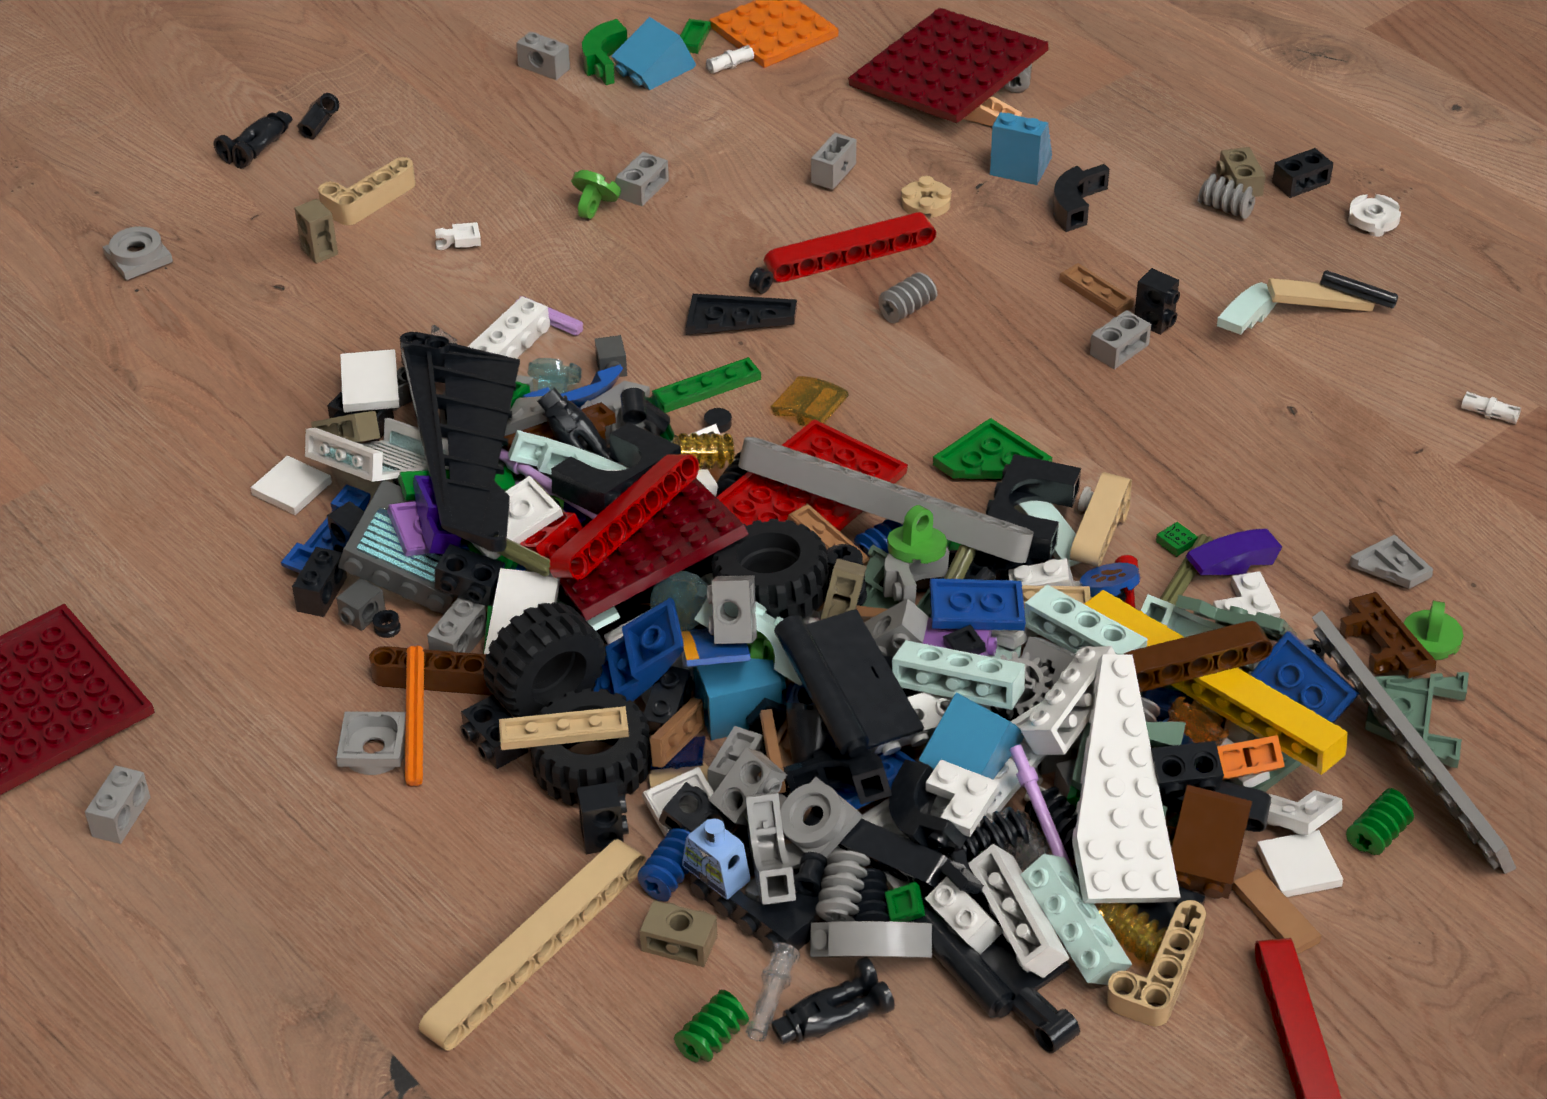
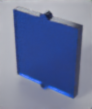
M705 736L694 737L663 768L653 767L651 757V770L703 766L706 746Z

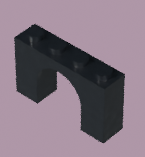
M628 422L610 433V458L630 468L619 471H606L569 457L551 468L552 493L598 515L664 456L668 454H681V446Z
M1014 454L1010 465L1005 464L1002 482H997L994 500H989L986 515L1033 531L1034 534L1027 558L1045 562L1051 560L1057 546L1059 522L1026 515L1014 507L1027 501H1043L1072 508L1080 490L1081 468Z
M742 825L732 834L744 844L751 877L754 871L748 839V826ZM690 872V887L697 898L706 900L715 907L721 916L730 918L739 925L745 934L754 936L764 944L769 952L777 953L786 961L811 940V923L827 922L816 913V905L820 902L818 895L811 897L796 892L795 901L763 905L761 902L750 899L741 890H738L727 900Z

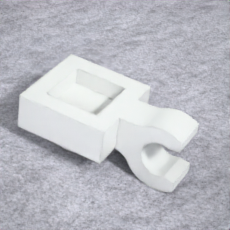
M477 222L452 224V229L439 228L435 230L436 238H444L443 240H436V248L438 250H445L453 243L455 248L481 246Z

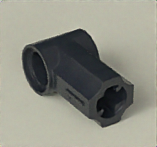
M324 93L310 104L309 110L297 124L299 133L303 137L313 140L330 117L338 111L339 101L337 97L332 93Z
M628 388L621 393L622 420L625 423L629 422L636 425L644 422V428L658 436L666 431L667 426L670 424V416L647 401L645 392L642 389Z
M1025 987L1018 992L1013 1000L1012 1011L1034 1031L1037 1042L1046 1052L1050 1054L1056 1052L1080 1034V1027L1075 1017L1066 1009L1058 1011L1033 987Z

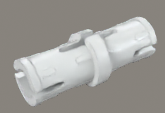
M750 45L733 51L727 50L720 56L707 59L706 66L711 74L727 68L733 69L740 63L753 60L754 52Z
M1468 391L1461 405L1462 409L1483 414L1485 418L1491 419L1493 417L1513 424L1517 423L1521 407L1497 401L1495 397H1482Z

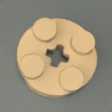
M922 176L919 178V181L911 182L902 188V207L909 214L921 212L924 214L931 213V217L943 215L950 209L952 190L946 185L934 181L930 176Z

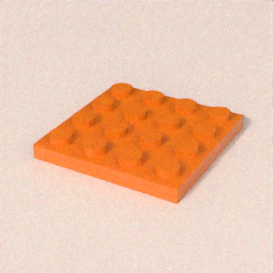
M754 0L709 19L711 29L738 49L750 45L754 52L753 60L763 68L839 36V28L800 0Z

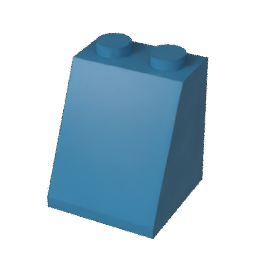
M651 17L611 56L616 64L615 69L623 77L629 76L637 86L643 85L649 90L696 66L681 36Z
M1000 112L992 126L990 175L1038 185L1052 159L1048 122Z
M750 658V661L693 666L694 697L703 701L705 726L711 740L728 737L734 726L748 730L750 726L746 717L764 698L786 705L782 690L786 689L784 675L774 670L773 660Z
M956 692L921 754L919 761L928 764L934 770L939 761L944 760L987 778L994 779L1012 756L1009 749L1020 745L1025 737L1021 729L1011 721Z

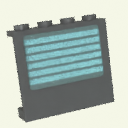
M382 480L343 549L338 568L444 615L451 607L455 595L434 588L435 567L443 554L426 553L405 556L387 509L389 504L413 502L416 500L405 501L400 486L387 480Z

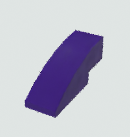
M414 475L413 484L417 513L429 553L444 554L449 544L460 547L462 538L441 527L430 476Z
M1253 529L1233 533L1205 543L1189 551L1186 558L1200 575L1246 574L1250 565H1273L1282 549V545L1268 529Z

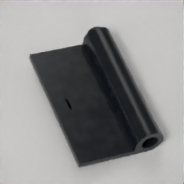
M857 609L809 624H805L801 616L794 615L783 619L776 625L774 633L841 755L856 757L866 749L868 750L924 730L923 724Z
M925 891L921 893L925 916L909 921L932 924V954L991 1018L1008 1015L1012 1011L1013 1000L1018 992L1025 987H1033L1037 991L1070 968V964L1065 961L1044 978L1032 971L1026 972L1016 959L1017 954L1003 933L980 955L929 904L925 898L930 893ZM982 891L977 895L968 893L1002 928L998 919L990 911L989 902Z

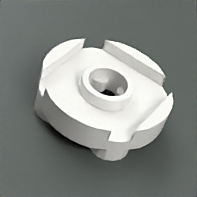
M1367 194L1361 195L1353 199L1350 204L1348 222L1362 230L1369 231V234L1379 237L1384 235V232L1398 226L1401 216L1400 206L1395 200L1384 195L1376 194L1375 198H1367Z

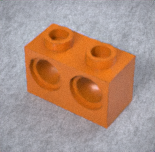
M1278 735L1217 746L1224 773L1223 780L1274 771L1285 767Z

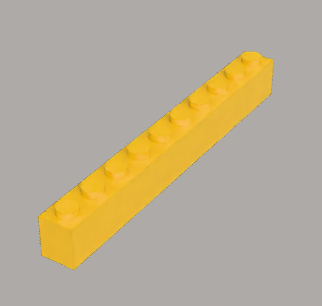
M1102 590L1084 603V605L1147 638V647L1184 637L1105 590ZM1238 667L1171 684V686L1258 738L1278 735L1283 753L1320 775L1346 755L1347 731Z

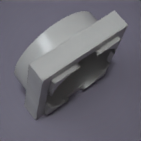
M139 226L121 230L111 238L108 245L103 246L104 255L125 280L173 262L171 253L162 244L160 234L148 227ZM134 246L135 248L144 247L142 250L136 252L128 250L129 248H132Z
M345 712L336 756L337 766L349 767L353 771L364 775L383 774L395 767H401V761L405 756L406 712ZM377 739L384 743V748L381 751L374 752V754L363 750L364 744L369 740Z
M817 777L810 783L795 789L786 798L781 808L784 837L803 853L817 852L826 858L863 817L857 809L839 796L833 788L824 784ZM813 806L821 807L823 810L821 821L813 826L806 825L803 821L806 810Z

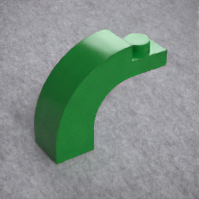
M618 19L610 20L594 27L585 35L582 41L583 68L586 75L591 76L595 74L606 86L615 83L614 63L609 56L613 55L628 39L627 29Z

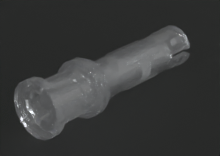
M775 943L772 945L770 963L763 969L761 975L764 982L745 1031L752 1040L760 1042L766 1040L781 993L790 986L792 980L791 970L793 965L799 961V951L786 943Z

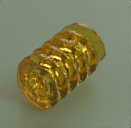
M681 433L673 437L672 442L681 446V454H691L697 458L699 469L703 468L704 461L708 469L714 467L715 461L717 467L723 469L726 461L728 464H732L734 460V442L729 433L722 435L718 433L711 435L703 433L700 436L697 433L690 435Z
M1102 903L1098 911L1119 944L1124 945L1126 951L1134 952L1138 960H1144L1145 963L1154 960L1168 928L1164 927L1159 932H1156L1159 927V921L1154 919L1146 924L1149 919L1147 912H1142L1136 917L1139 910L1136 904L1126 909L1128 903Z

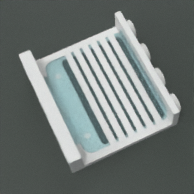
M385 418L384 440L366 443H356L318 428L306 429L305 457L371 482L398 478L400 472L428 470L419 428L403 422ZM442 437L443 453L449 455L448 438Z

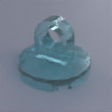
M538 358L528 363L527 374L533 379L539 380L537 390L547 387L551 390L555 387L562 394L567 392L568 385L577 384L581 381L582 369L574 363H569V367L564 366L563 361L559 359Z
M688 571L675 573L654 585L651 592V609L671 597L675 602L681 631L694 629V626L700 624L694 619L707 599V583L698 575Z

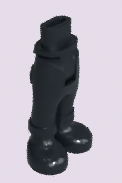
M282 111L277 113L271 112L267 116H263L253 122L233 140L227 135L216 137L213 142L215 151L225 163L231 164L234 162L237 168H244L259 156L260 152L269 144L277 141L280 135L288 129V124L293 119L290 114Z
M554 387L537 400L543 408L542 414L546 417L548 425L558 442L587 451L578 439V436H581L593 453L618 463V461L610 458V447L606 446L607 442L600 436L592 421L577 405L569 401L566 395L562 397Z
M863 957L856 961L854 966L855 977L853 980H846L838 986L825 988L806 996L790 1007L789 1010H784L782 1012L783 1017L772 1021L771 1027L781 1044H786L794 1039L799 1043L804 1041V1038L822 1037L847 1024L863 1020L870 1013L886 1014L894 1010L895 1003L892 993L884 981L878 983L877 973L870 959Z

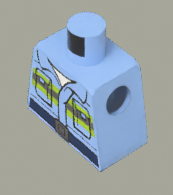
M708 819L687 836L682 866L728 900L750 881L744 844L724 828V823L721 820Z

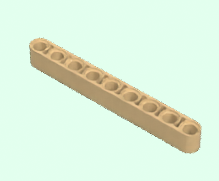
M619 839L611 842L434 1004L422 1017L419 1031L444 1050L449 1051L455 1048L638 877L639 870L646 862L645 855Z

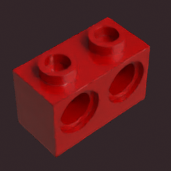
M563 512L561 517L521 542L520 545L550 559L557 550L583 527L575 513Z

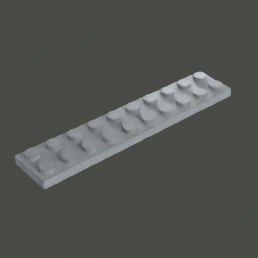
M1322 610L1314 615L1312 619L1317 628L1313 632L1320 641L1319 644L1329 658L1333 657L1347 681L1351 680L1355 686L1354 688L1360 693L1359 697L1364 703L1368 702L1373 709L1371 710L1379 723L1382 726L1386 725L1390 731L1391 738L1400 749L1403 748L1414 768L1418 772L1421 771L1427 779V784L1434 794L1441 796L1451 816L1455 820L1459 819L1464 827V832L1474 845L1476 843L1483 851L1482 855L1493 869L1499 866L1504 874L1515 870L1516 866L1506 844Z

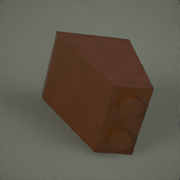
M1187 785L1171 849L1178 887L1203 892L1210 898L1218 899L1222 897L1229 899L1252 801Z

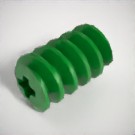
M1388 788L1347 828V840L1359 851L1380 855L1385 851V847H1388L1392 840H1395L1399 833L1404 831L1407 825L1414 820L1413 810L1401 792L1394 788Z
M719 989L718 994L712 996L710 1002L705 1004L701 1011L696 1013L692 1020L687 1022L683 1029L674 1035L675 1044L683 1056L690 1061L699 1062L701 1058L706 1062H710L714 1056L712 1051L720 1052L723 1047L721 1042L729 1043L731 1041L730 1033L738 1034L740 1032L739 1024L747 1025L749 1017L742 1004L733 994Z

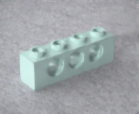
M1048 584L1025 602V627L1075 654L1085 646H1112L1115 653L1121 655L1132 650L1147 647V638Z
M905 640L892 658V672L902 688L953 698L957 692L975 703L1013 710L1024 692L1025 664L908 640Z
M1042 854L1020 874L1087 983L1108 985L1112 974L1117 971H1126L1133 965L1095 904L1083 903L1079 879L1065 857Z

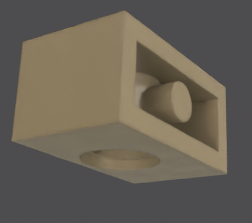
M653 900L640 929L641 951L705 967L718 937L717 916L705 911H695L679 907L673 903H664Z

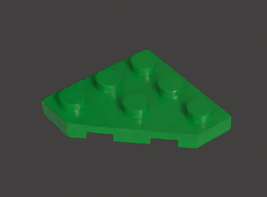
M989 418L934 455L933 466L952 478L1002 479L1005 464L1010 465L1014 454L1052 462L1053 457L994 419Z

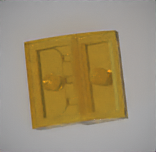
M798 376L770 407L774 416H796L799 426H806L814 419L824 424L849 394L847 390L828 381Z

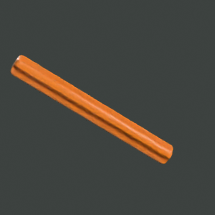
M421 646L408 647L406 658L405 781L408 786H419L423 783L424 651Z

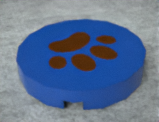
M1106 564L1087 571L1081 576L1080 584L1081 586H1090L1091 597H1094L1102 590L1117 596L1121 593L1120 589L1125 587L1128 590L1134 589L1140 582V573L1138 567L1134 564Z

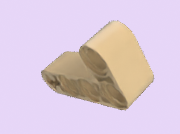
M404 157L397 158L349 188H345L336 182H325L318 188L320 202L332 213L335 221L343 225L356 224L415 186L413 161Z
M1106 472L1101 474L1074 538L1070 560L1096 567L1101 565L1118 522L1124 523L1128 515L1132 479Z
M1186 900L1177 906L1147 978L1128 971H1117L1111 975L1108 981L1107 1004L1113 1012L1155 1027L1162 1026L1168 1021L1204 935L1206 911L1201 903L1194 900ZM1191 922L1189 925V930L1184 928V926ZM1174 947H1180V948H1183V949H1185V950H1183V951H1177V950H1174L1173 948H1174ZM1167 974L1171 975L1173 978L1167 979L1163 978L1161 975ZM1117 991H1127L1129 994L1121 995ZM1157 1002L1162 1006L1154 1007L1151 1006L1149 1003Z

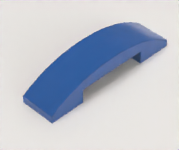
M620 364L598 371L590 385L562 393L561 396L566 395L569 401L581 408L587 400L591 401L611 389L618 380L623 368ZM548 387L524 394L523 397L543 396L550 390Z
M346 484L330 503L332 512L348 501H351L365 512L371 495L366 491ZM326 518L304 545L296 543L281 561L283 567L300 573L315 547L333 550L328 519Z

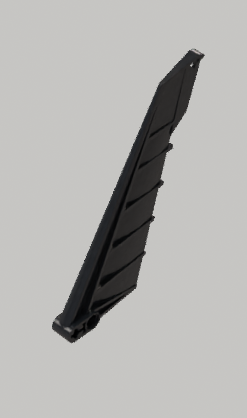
M420 332L404 333L400 336L401 363L404 365L441 527L491 552H502L507 546L510 496L495 482L496 474L504 475V467L498 466L502 445L508 446V438H504L508 418L513 416L510 407L513 393L517 389L516 379L520 359L450 343L449 339L443 336ZM435 382L445 383L446 396L436 394ZM438 409L447 411V425L440 423ZM442 437L448 438L449 455L443 453ZM445 466L449 467L450 479L446 477Z

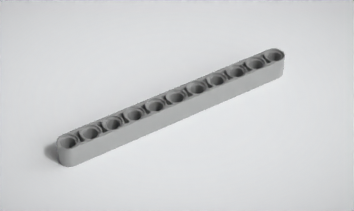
M744 438L738 464L741 469L901 524L904 523L907 512L912 507L920 505L932 512L933 528L941 531L946 536V539L1012 562L1025 563L1027 561L1034 534L1033 531L760 438Z

